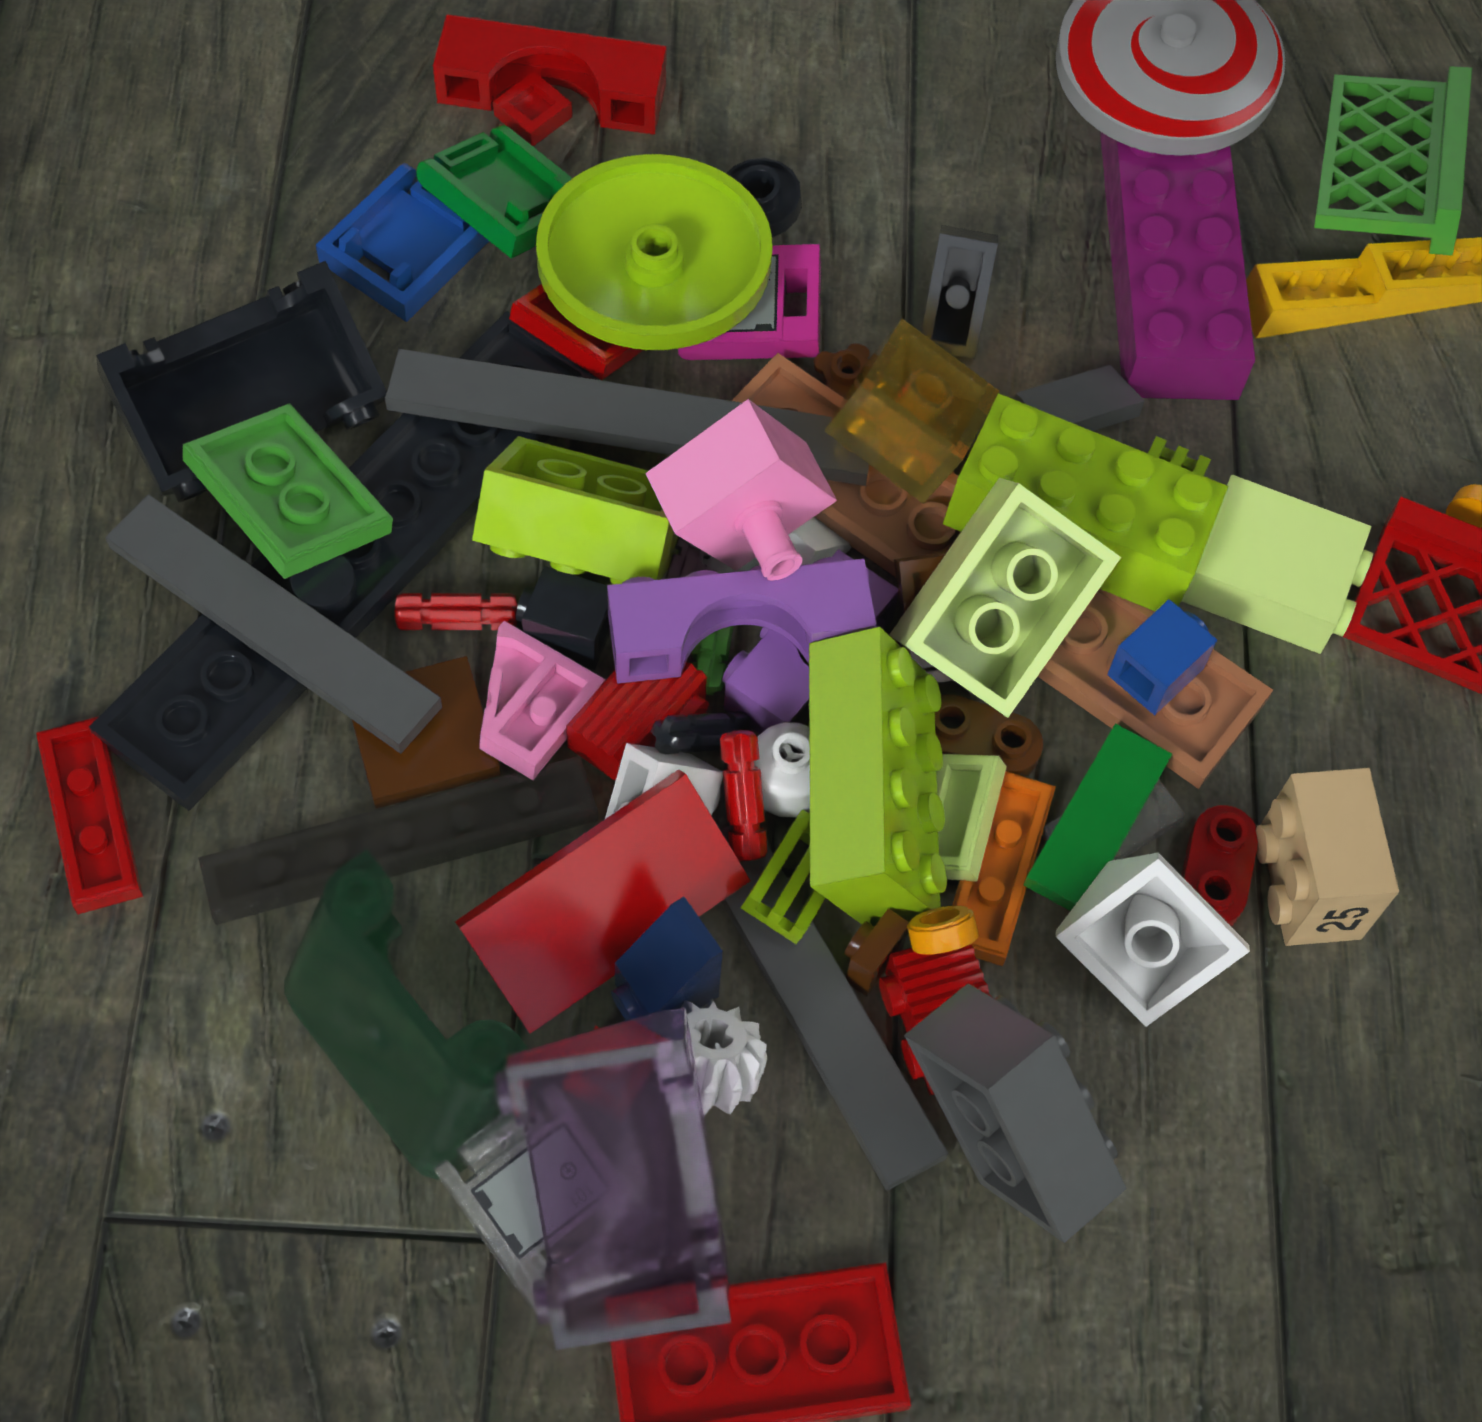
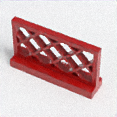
M1400 496L1380 533L1379 542L1373 554L1371 564L1354 600L1357 603L1353 616L1343 637L1482 694V664L1478 656L1482 655V644L1475 647L1472 646L1459 619L1482 610V529ZM1391 547L1415 556L1423 575L1396 585L1385 563ZM1433 564H1435V565H1437V566H1440V567H1442V568H1441V569H1438V570H1435V567H1434ZM1456 574L1472 579L1481 599L1454 609L1441 580ZM1379 578L1384 589L1373 593ZM1429 585L1442 613L1414 623L1401 594ZM1389 599L1402 628L1383 634L1361 625L1360 622L1366 607ZM1447 623L1460 652L1441 658L1428 652L1419 633ZM1407 637L1410 645L1400 641V639ZM1465 661L1468 668H1465L1458 664Z

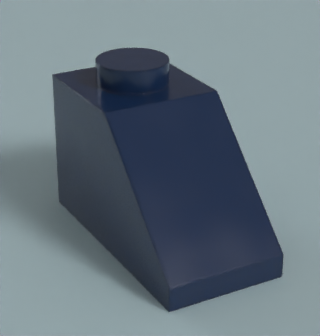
M685 897L672 903L615 962V986L617 988L611 991L612 998L625 1020L631 1026L640 1021L651 1039L656 1037L658 1024L663 1020L665 1013H677L685 1000L702 1008L711 999L714 1000L719 997L723 951Z

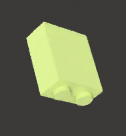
M1231 474L1227 483V492L1196 573L1181 602L1321 654L1332 633L1343 637L1353 616L1357 602L1347 599L1351 584L1357 587L1361 586L1371 564L1374 553L1364 550L1372 526Z

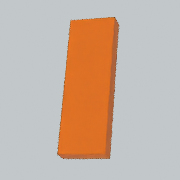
M1005 771L978 880H960L952 906H965L974 912L979 936L971 945L974 947L976 958L1000 966L1004 965L1027 888L1024 886V882L1033 867L1056 786Z

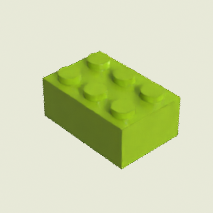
M518 436L484 471L472 541L490 545L491 551L500 556L523 558L528 555L550 561L552 568L563 573L583 574L587 571L609 577L612 584H621L634 577H650L654 580H661L669 568L672 555H677L680 551L675 548L678 535L674 533L645 474L648 470Z

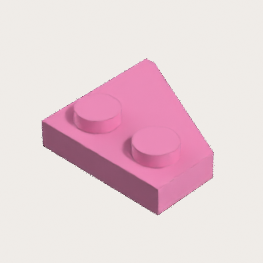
M503 621L498 627L496 650L488 686V698L484 710L479 749L529 779L534 780L567 740L566 725L606 679Z

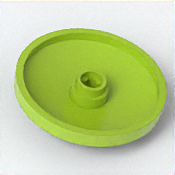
M642 154L626 156L600 163L583 171L567 182L550 200L540 219L536 236L539 277L548 298L556 309L568 321L589 335L605 342L633 349H679L697 345L724 334L745 319L756 307L764 294L771 272L772 234L766 215L752 194L734 178L715 167L693 159L673 155Z

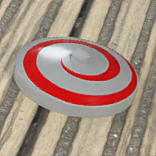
M1074 0L1069 6L1061 25L1056 48V68L1062 89L1074 108L1086 121L1108 137L1130 147L1151 153L1179 156L1197 155L1233 145L1247 137L1262 124L1271 112L1282 85L1285 73V51L1275 24L1263 7L1255 0Z

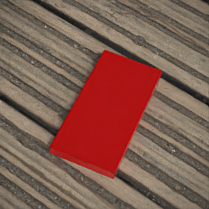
M678 769L454 922L526 1030L531 1034L615 976V962L672 903L685 897L698 917H700L751 880L688 776Z
M886 1262L605 1302L620 1422H833L906 1411L911 1407Z

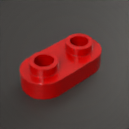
M1218 805L1205 810L1193 826L1188 840L1181 876L1230 926H1233L1245 909L1248 900L1258 847L1257 827L1244 811L1233 806ZM1216 829H1229L1234 833L1236 841L1229 842L1223 840L1218 835ZM1209 885L1217 886L1223 891L1225 899L1215 900L1206 893L1205 887Z

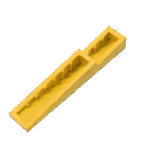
M1482 237L1456 239L1453 256L1429 254L1430 240L1367 244L1359 258L1255 264L1246 279L1251 327L1255 339L1482 302Z

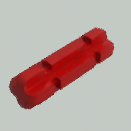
M401 593L397 595L395 601V622L397 628L401 630H423V624H432V630H482L483 624H491V630H498L503 621L516 627L518 623L516 621L518 601L516 595L512 593H491L490 599H482V593H431V599H423L422 593Z
M748 730L731 731L722 734L720 738L722 761L728 764V768L723 770L727 822L733 825V830L728 831L729 846L738 860H756L765 857L768 852L766 830L760 827V823L765 821L761 769H758V766H755L754 761L760 759L758 737L755 733Z

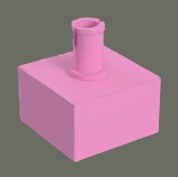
M749 399L645 473L676 535L735 571L754 558H757L763 576L767 577L770 581L788 577L802 564V557L799 552L797 553L788 535L837 501L808 444Z

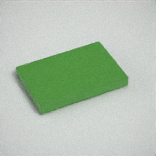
M290 403L183 444V461L284 579L392 532L393 517Z

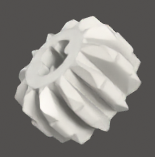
M713 999L703 1009L685 1000L677 1013H665L663 1020L658 1024L656 1037L651 1042L648 1060L650 1061L649 1070L655 1073L656 1091L673 1093L675 1108L687 1103L698 1105L703 1117L712 1106H716L731 1115L739 1101H751L753 1094L758 1090L761 1076L764 1073L767 1061V1054L765 1053L767 1044L760 1040L759 1023L742 1021L739 1007L727 1012L719 1010Z

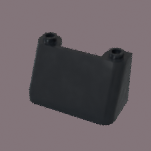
M326 261L297 272L299 281L282 289L285 296H283L280 287L276 286L267 290L266 297L162 340L156 341L155 337L143 341L144 352L139 355L137 349L129 351L126 343L96 355L99 376L161 496L175 494L178 502H183L208 491L183 461V444L290 403L316 433L340 422L344 423L346 430H350L379 416L376 406L385 400L386 388Z

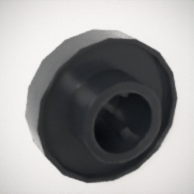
M757 158L739 163L726 173L743 185L757 200L768 220L772 238L786 232L797 221L802 209L800 182L791 168L780 161Z

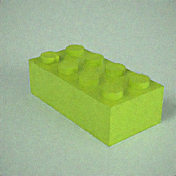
M998 393L957 479L943 525L962 532L999 478L1019 483L1121 557L1099 589L1156 611L1168 599L1179 607L1196 573L1228 486Z
M881 627L809 643L810 887L860 924L867 921L873 926L878 923L888 908L910 922L913 917L920 913L941 907L940 893H943L947 886L946 869L942 858L939 856L938 831H942L945 825L943 804L937 794V771L941 770L943 766L942 748L935 734V712H938L941 708L940 689L935 677L932 674H928L910 656L908 650L904 647L901 648Z

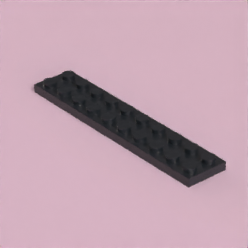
M506 311L460 357L467 360L599 380L509 319V311ZM403 413L349 467V470L393 517L392 532L342 554L353 567L357 592L348 608L341 613L327 616L326 618L354 638H357L477 513L485 469L518 436L542 443L550 436ZM263 554L251 565L293 594L291 577L284 579ZM202 614L89 726L91 733L108 746L110 751L190 811L305 692L307 687Z

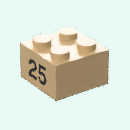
M1370 768L1291 774L1278 797L1272 801L1271 808L1261 825H1258L1256 828L1258 838L1256 853L1260 863L1268 864L1272 883L1268 890V909L1271 920L1275 925H1281L1285 946L1361 940L1399 893Z

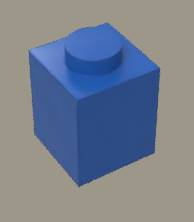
M1168 599L1118 646L1107 675L1155 716L1204 669L1217 643V639L1209 633L1207 626L1198 616L1191 612L1183 611Z

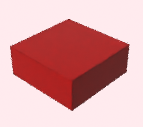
M534 71L493 100L494 116L533 147L572 118V102Z

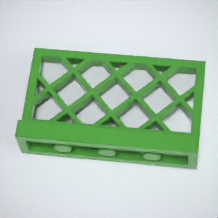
M1449 66L1447 82L1334 74L1314 228L1430 238L1429 254L1453 256L1462 211L1472 68ZM1343 95L1367 97L1371 101L1357 107ZM1415 100L1432 103L1414 111L1403 102ZM1386 111L1395 117L1397 121L1383 126L1373 117ZM1356 126L1365 132L1367 136L1354 142L1344 135L1343 132ZM1413 130L1425 140L1411 146L1402 140L1400 136ZM1384 146L1394 156L1381 162L1369 152ZM1353 161L1364 171L1349 177L1339 170L1338 167ZM1411 166L1422 176L1408 182L1395 172ZM1379 181L1391 191L1376 198L1365 187ZM1346 197H1349L1360 206L1355 210L1329 208L1330 205ZM1406 201L1421 212L1422 216L1398 214L1391 208Z

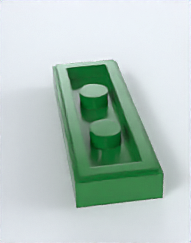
M1115 723L1027 875L1024 886L1071 911L1107 862L1115 859L1166 768L1172 753Z

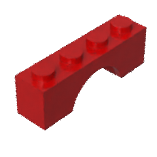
M447 14L433 63L437 103L492 111L493 100L534 71L550 85L568 88L584 97L594 108L600 127L655 135L666 86L667 46Z

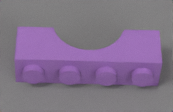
M827 557L817 560L813 564L801 565L788 577L774 581L768 580L767 577L765 578L761 572V566L758 565L749 571L718 573L712 570H700L680 578L654 580L650 577H634L621 584L607 585L608 617L617 684L681 677L687 658L695 646L713 632L730 626L755 625L778 632L799 649L808 663L809 643L877 627L864 559L844 560L839 557Z

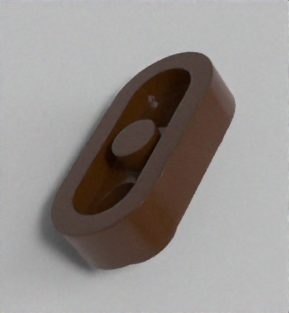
M941 695V708L938 712H935V734L939 739L943 754L999 756L1007 766V772L1024 777L1029 776L1035 770L1043 750V738L1040 730L1031 720L1016 713H1011L1007 718L990 705L958 695ZM953 717L960 722L961 726L950 729L945 727L940 719ZM1005 736L1016 737L1022 746L1010 748L1002 742L1001 738Z

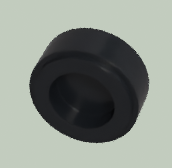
M342 555L291 576V587L294 596L324 617L341 613L351 605L356 596L357 584L353 567Z

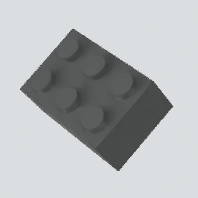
M966 984L904 1035L979 1183L1060 1241L1065 1243L1127 1189L1114 1163V1160L1118 1157V1152L1109 1137L1097 1127L1090 1112L1094 1107V1100L1086 1087L1074 1077L1066 1060L1070 1056V1049L1060 1033L1049 1023L1041 1021L1036 1024L1022 1016L1016 1007L1003 996H997L994 999L972 985Z

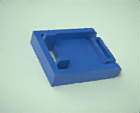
M403 163L315 246L319 263L326 261L330 271L405 322H408L489 240L426 190L419 181L416 182V169ZM363 256L390 273V281H386L358 261Z

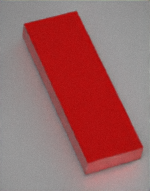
M98 717L36 733L71 902L77 915L143 897L112 754L108 746L91 733L89 726Z

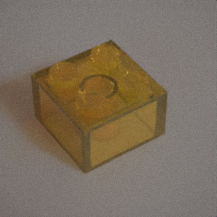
M901 319L865 363L824 431L840 442L847 450L855 453L889 478L896 486L904 489L924 504L963 461L1000 391L915 327Z

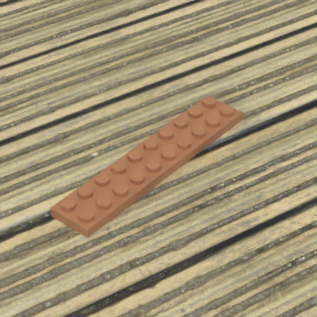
M779 353L731 400L743 403L749 399L759 406L876 424L866 486L827 480L837 501L814 517L850 543V546L894 577H896L894 559L948 552L961 533L958 530L943 525L959 477L957 474ZM1099 589L1037 677L1110 728H1113L1116 723L1172 753L1166 767L1200 789L1266 704L1273 689L1213 649L1204 669L1154 716L1107 674L1118 646L1155 611Z

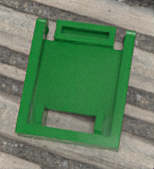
M506 125L493 128L490 136L482 132L434 155V159L428 158L418 163L416 170L417 179L426 190L510 259L536 247L538 225L543 214L541 212L545 210L553 196L572 179L571 176Z

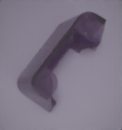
M686 1008L653 1012L509 1055L505 1066L506 1070L496 1072L497 1098L501 1115H514L518 1128H524L547 1255L545 1279L535 1280L533 1283L534 1303L539 1325L551 1324L555 1349L560 1350L731 1323L730 1277L727 1251Z

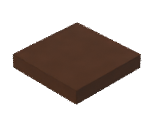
M467 656L405 672L441 697L442 708L401 754L352 720L376 809L501 775L498 760L479 749L484 711Z

